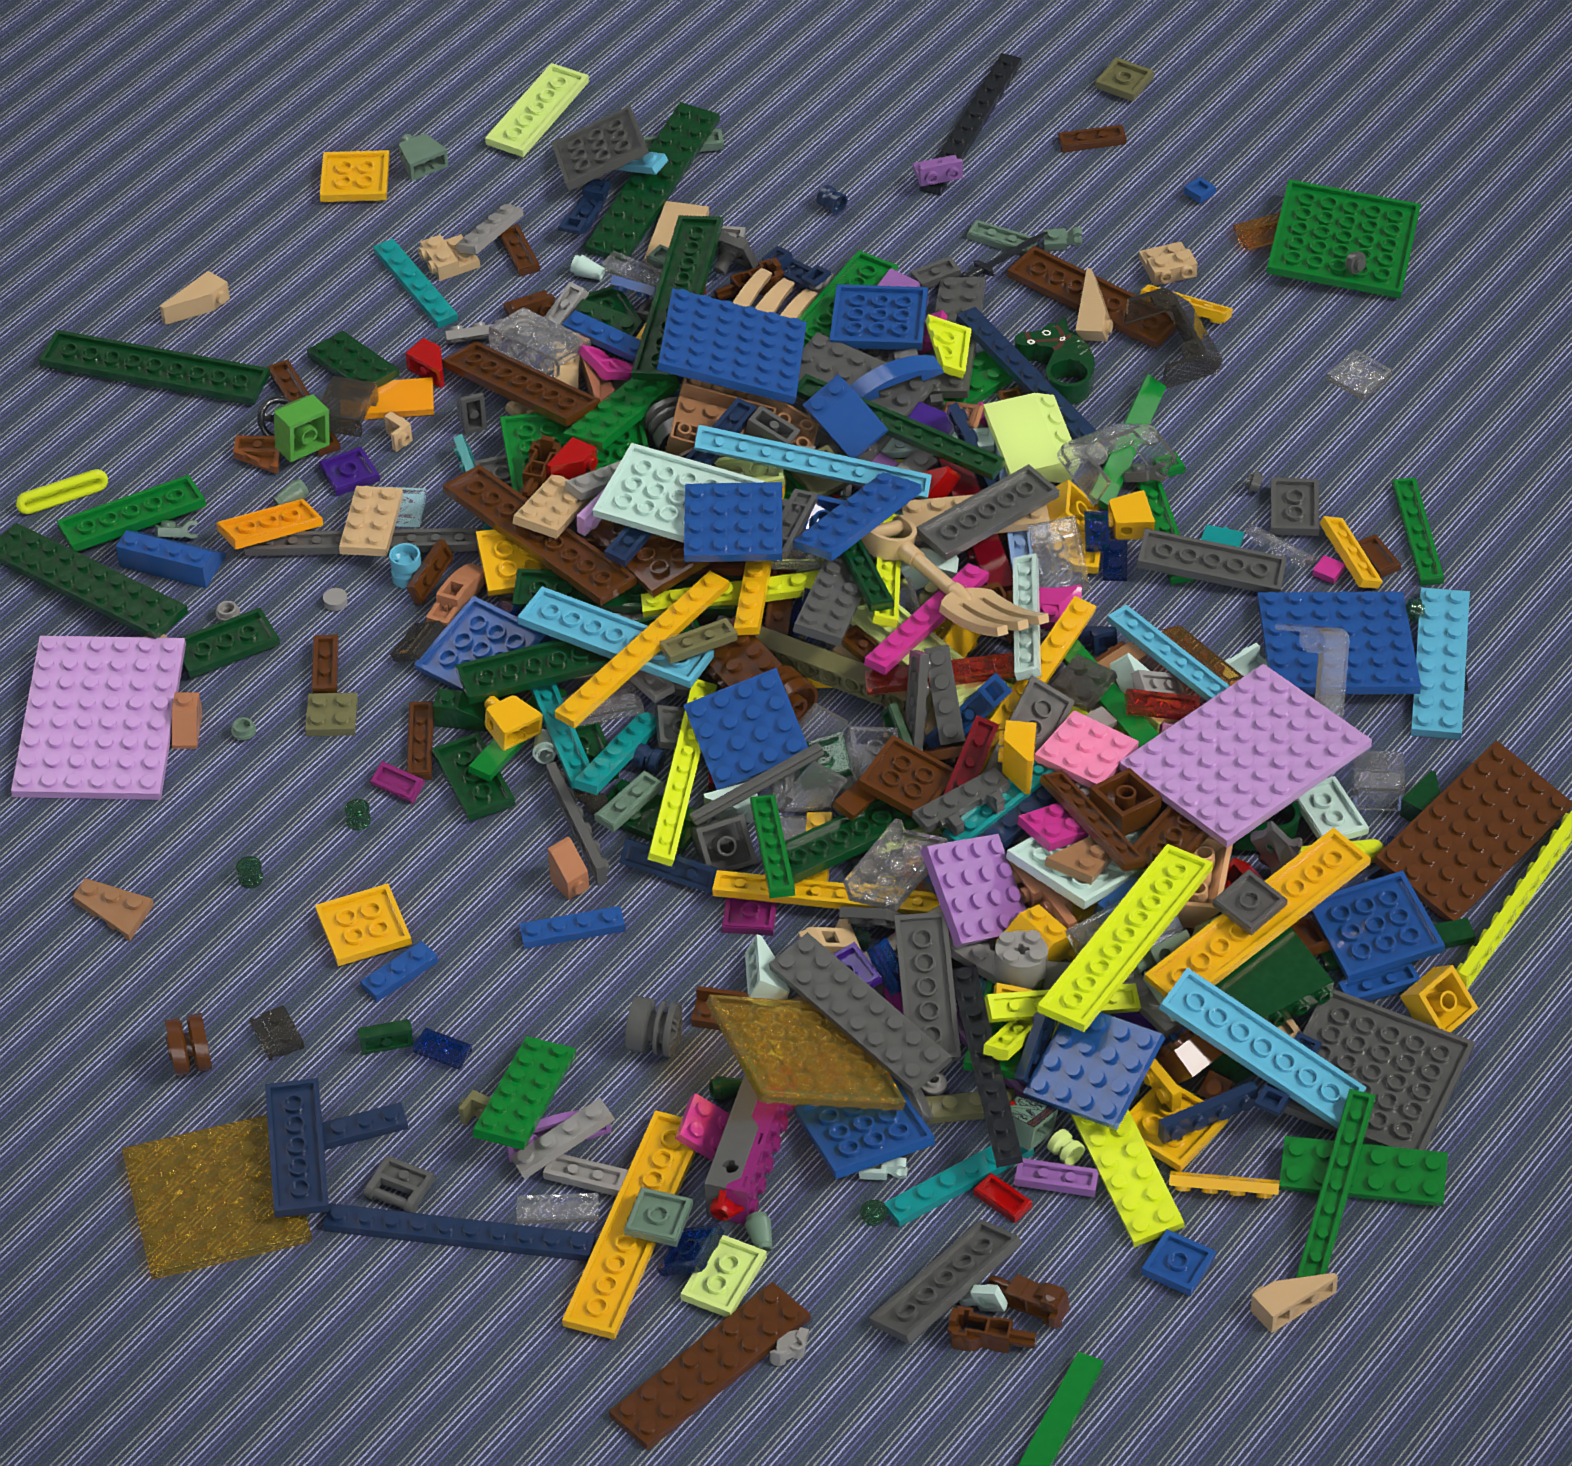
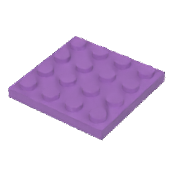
M999 834L930 845L920 850L955 947L998 939L999 935L1006 930L1017 915L1026 910L1009 861L1006 859V853Z

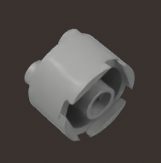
M1036 930L1005 931L999 935L995 945L993 973L1000 983L1002 980L1008 983V985L1032 989L1038 985L1041 979L1043 981L1046 975L1048 947L1041 938V934Z

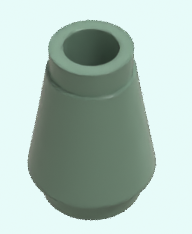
M300 478L297 480L292 479L273 498V501L277 506L299 499L305 500V496L309 494V491Z
M762 1211L749 1214L746 1217L744 1226L754 1246L767 1251V1253L773 1250L771 1218L767 1217V1214Z

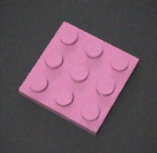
M1074 710L1035 753L1034 760L1049 769H1053L1055 772L1062 770L1070 779L1090 788L1114 776L1119 771V761L1136 751L1139 741Z

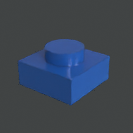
M1198 177L1184 187V194L1201 204L1216 194V186L1202 177Z

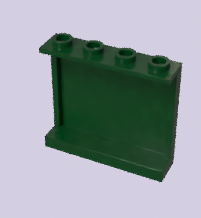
M1289 927L1215 986L1274 1026L1280 1027L1287 1020L1305 1014L1310 1008L1328 1002L1333 997L1334 981L1294 930Z

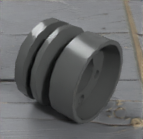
M670 397L657 402L644 416L643 424L656 448L662 452L666 450L678 397Z
M636 996L632 1001L625 1033L626 1049L628 1051L645 1053L652 1042L654 1055H660L663 1050L664 1057H673L682 1034L683 1013L681 1003L673 1002L669 1007V1002L664 1000L656 1011V1004L653 998Z

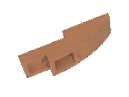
M471 563L466 564L456 570L444 582L436 593L435 604L426 616V624L445 629L473 596L476 597L485 584L482 566Z
M1009 861L1023 903H1027L1030 908L1038 904L1042 906L1073 934L1072 940L1076 939L1077 920L1073 916V902Z

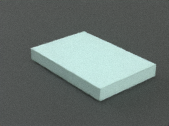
M1335 776L1326 778L1294 801L1317 839L1321 838L1333 827L1347 839L1363 836L1369 832L1368 825Z

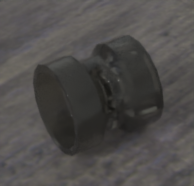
M576 789L574 793L577 800L584 804V809L589 815L596 814L609 802L604 793L599 792L597 795L579 789Z

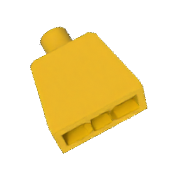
M1144 490L1110 499L1108 501V513L1096 515L1098 529L1111 527L1117 540L1143 539L1145 528L1155 530V520Z
M490 696L485 701L484 706L487 708L485 726L503 751L542 732L543 715L517 696H510L501 701L495 696Z

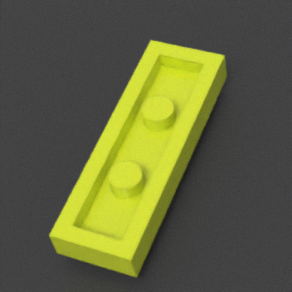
M1032 1020L1009 1021L984 1044L983 1054L993 1056L996 1060H1009L1024 1046L1025 1039L1029 1036L1033 1025Z

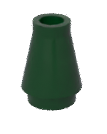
M716 1076L715 1079H710L709 1093L711 1099L722 1102L736 1097L743 1079Z

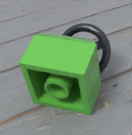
M313 394L294 401L284 397H272L260 406L257 414L260 431L264 436H275V448L290 462L330 445L329 409ZM283 404L274 410V414H265L269 406ZM265 422H273L275 434L267 429Z

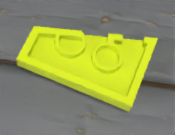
M928 314L925 322L938 363L944 373L963 378L966 372L971 328Z

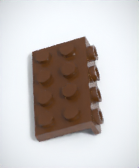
M736 616L729 620L733 628ZM737 635V641L712 649L714 650V658L706 669V672L713 681L718 680L717 684L721 690L774 668H777L779 675L785 672L783 665L755 635Z

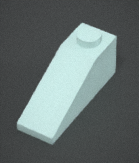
M756 934L745 952L748 999L775 1010L781 1002L786 1001L790 988L770 970L769 963L775 959V956L762 936Z

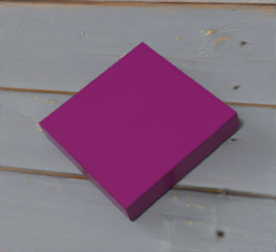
M726 897L722 933L773 936L778 903Z

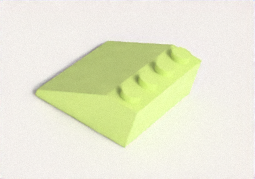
M1031 393L983 405V412L999 454L1005 458L1004 467L1007 475L1029 464L1049 482L1062 483L1068 479L1070 481L1073 479L1082 464L1054 395Z

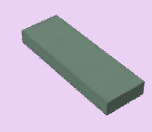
M976 220L967 232V239L1005 251L1033 237ZM1037 242L1017 254L1023 256L1033 246H1036Z
M643 771L594 814L595 821L615 832L664 788L663 782Z

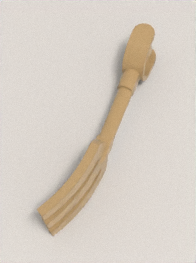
M760 268L744 285L733 303L745 307L751 306L763 287L770 281L772 272ZM783 278L769 290L755 308L765 312L776 313L782 302L792 291L795 283ZM806 288L790 302L780 316L799 319L816 299L817 293Z
M897 515L892 521L878 525L861 539L867 552L884 560H903L907 565L917 569L942 590L946 596L941 602L939 612L967 630L982 635L999 637L1008 634V630L1020 631L1029 628L1028 624L1041 625L1049 622L1048 613L1035 612L1019 607L991 589L965 588L960 583L953 581L928 560L925 554L914 545L917 529L912 521L904 515ZM895 535H897V537H899V539L888 538V537H892V536H895Z

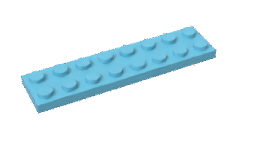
M545 587L539 589L517 617L519 625L613 659L648 627L645 624ZM711 649L673 664L669 663L660 650L640 670L691 688L714 658V650Z
M1421 587L1416 651L1421 691L1420 694H1414L1411 736L1461 740L1470 591Z
M1188 967L1158 1008L1283 1093L1290 1095V1098L1337 1129L1349 1089L1364 1092L1367 1088Z

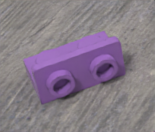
M956 155L913 163V171L921 187L963 178L962 159H957Z

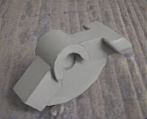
M800 1327L799 1330L789 1331L778 1339L776 1350L770 1351V1362L775 1366H782L786 1364V1360L791 1358H803L809 1337V1329Z

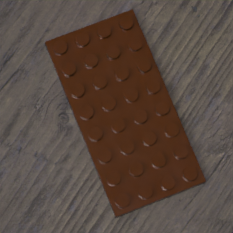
M1496 740L1375 856L1373 862L1389 875L1404 871L1423 904L1445 922L1461 919L1572 809V801Z

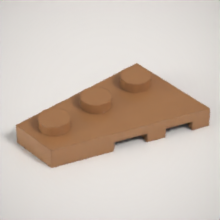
M1089 836L1046 857L1045 866L1091 885L1111 863L1112 859Z
M84 878L73 895L75 904L92 916L104 920L108 927L121 932L128 941H131L154 906L152 898Z

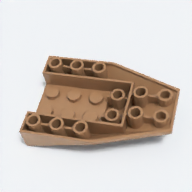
M684 377L665 452L679 455L694 446L698 425L712 427L737 397L757 406V409L762 405L800 429V433L790 443L791 445L814 446L818 425L810 416L786 402ZM746 427L742 430L740 434H744Z

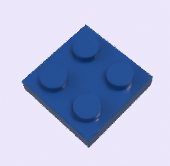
M1167 1229L1143 1265L1141 1275L1191 1297L1216 1258V1251Z

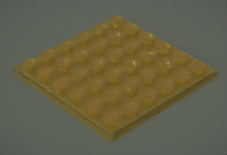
M709 994L706 1004L760 1102L768 1104L787 1103L790 1105L835 1106L838 1108L855 1107L860 1109L903 1110L906 1101L891 1075L807 1001Z
M267 1115L122 1148L152 1280L312 1242L306 1214L275 1218Z

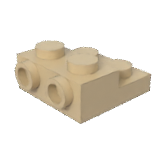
M462 234L446 240L441 235H437L420 241V248H418L419 256L422 261L425 260L427 262L430 273L435 274L439 281L480 267V260L476 255L457 251L456 244L464 238Z
M1182 242L1139 251V259L1154 286L1197 277V261L1191 250L1185 249Z

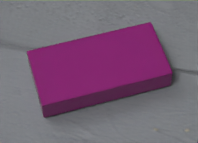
M381 761L370 780L372 786L413 804L426 783L423 779Z

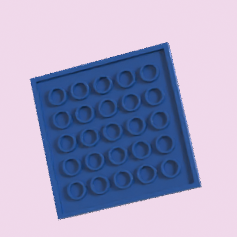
M672 288L657 370L794 405L807 322L801 321L798 318L780 316L775 312L757 310L751 306L737 305L731 301L717 300L708 295H698L684 289Z
M1403 592L1258 593L1257 603L1267 666L1306 694H1420L1421 683Z

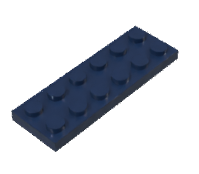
M318 1078L265 1084L275 1218L329 1212Z

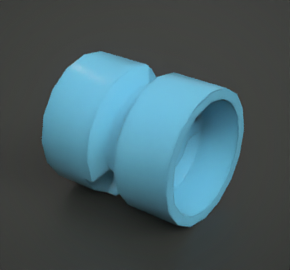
M402 543L390 550L389 559L393 583L397 587L407 589V584L421 565V555L417 546L410 543Z

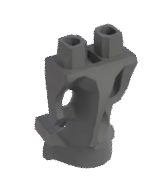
M1273 821L1267 823L1266 829L1255 830L1250 834L1251 842L1259 851L1258 860L1262 865L1270 868L1271 875L1301 853L1303 840L1301 838L1290 839ZM1267 845L1272 846L1274 850L1268 849Z

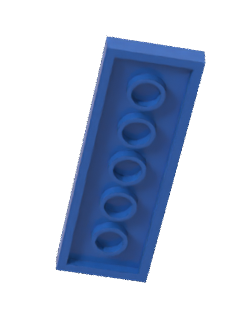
M882 472L794 539V549L833 561L922 492L921 484Z

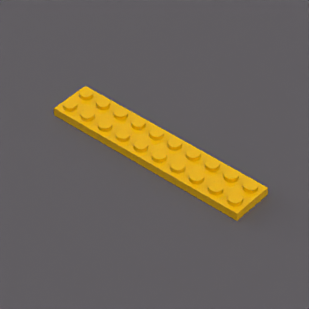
M1333 827L1265 880L1268 885L1287 899V905L1254 934H1248L1222 913L1146 972L1145 980L1166 998L1188 967L1215 986L1370 865L1371 858Z
M655 1110L562 1319L564 1327L613 1340L616 1339L657 1242L624 1235V1228L641 1187L678 1195L696 1154V1151L675 1139L682 1117Z

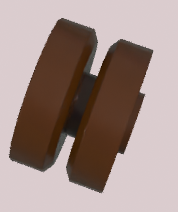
M783 665L785 672L779 676L798 723L801 724L812 713L817 704L818 691L814 685L803 678L793 667Z
M201 1013L188 1015L186 1021L189 1032L183 1033L182 1023L178 1017L165 1020L168 1035L165 1038L170 1061L173 1060L176 1077L190 1073L191 1068L188 1057L194 1056L195 1066L199 1072L212 1069Z

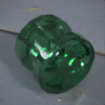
M353 799L345 805L346 824L350 829L361 831L369 827L371 815L370 806L367 801Z
M247 856L237 862L238 881L242 887L255 888L261 885L264 876L262 864L258 858Z

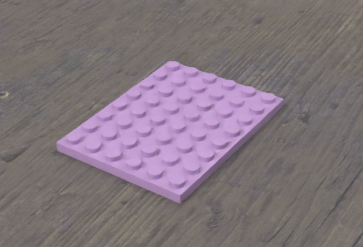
M40 636L12 783V797L161 800L172 735V706L174 693L179 691L186 647L185 638Z
M1262 664L1119 761V769L1124 771L1131 768L1162 796V801L1228 848L1372 746V739L1271 668Z

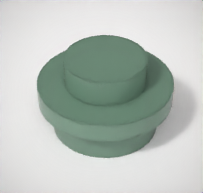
M238 718L231 727L232 736L237 740H248L255 735L256 726L249 718Z

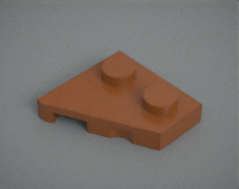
M236 435L233 449L235 459L278 474L281 453L275 448V436Z

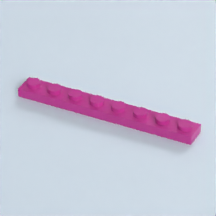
M968 563L952 580L960 583L965 588H978L988 581L989 572ZM942 590L936 592L865 657L864 666L886 675L910 653V650H913L947 619L939 612L941 602L946 594Z

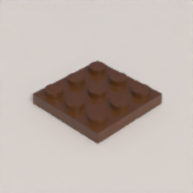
M892 735L860 777L857 787L912 817V811L944 794L954 768Z

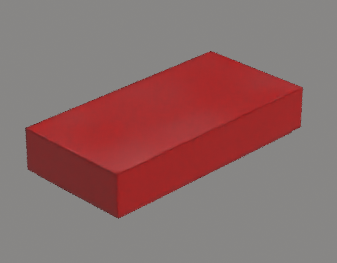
M992 1173L973 1189L974 1196L1013 1223H1016L1032 1208V1201Z

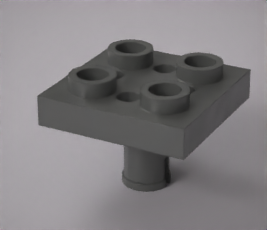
M722 229L715 255L719 257L713 266L715 272L726 275L732 262L753 269L756 268L758 261L748 244L749 242L745 238L731 236Z

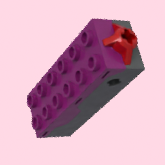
M750 1059L705 1181L707 1217L745 1225L746 1217L751 1213L758 1212L759 1194L763 1195L767 1184L765 1177L767 1173L771 1174L773 1170L774 1152L778 1153L782 1141L780 1135L782 1132H786L789 1123L788 1113L789 1111L793 1112L796 1104V1096L793 1095L795 1079H792L791 1067Z

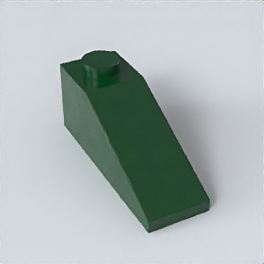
M438 688L433 704L435 726L489 732L485 726V713L487 709L484 706L485 701L469 704L464 691Z

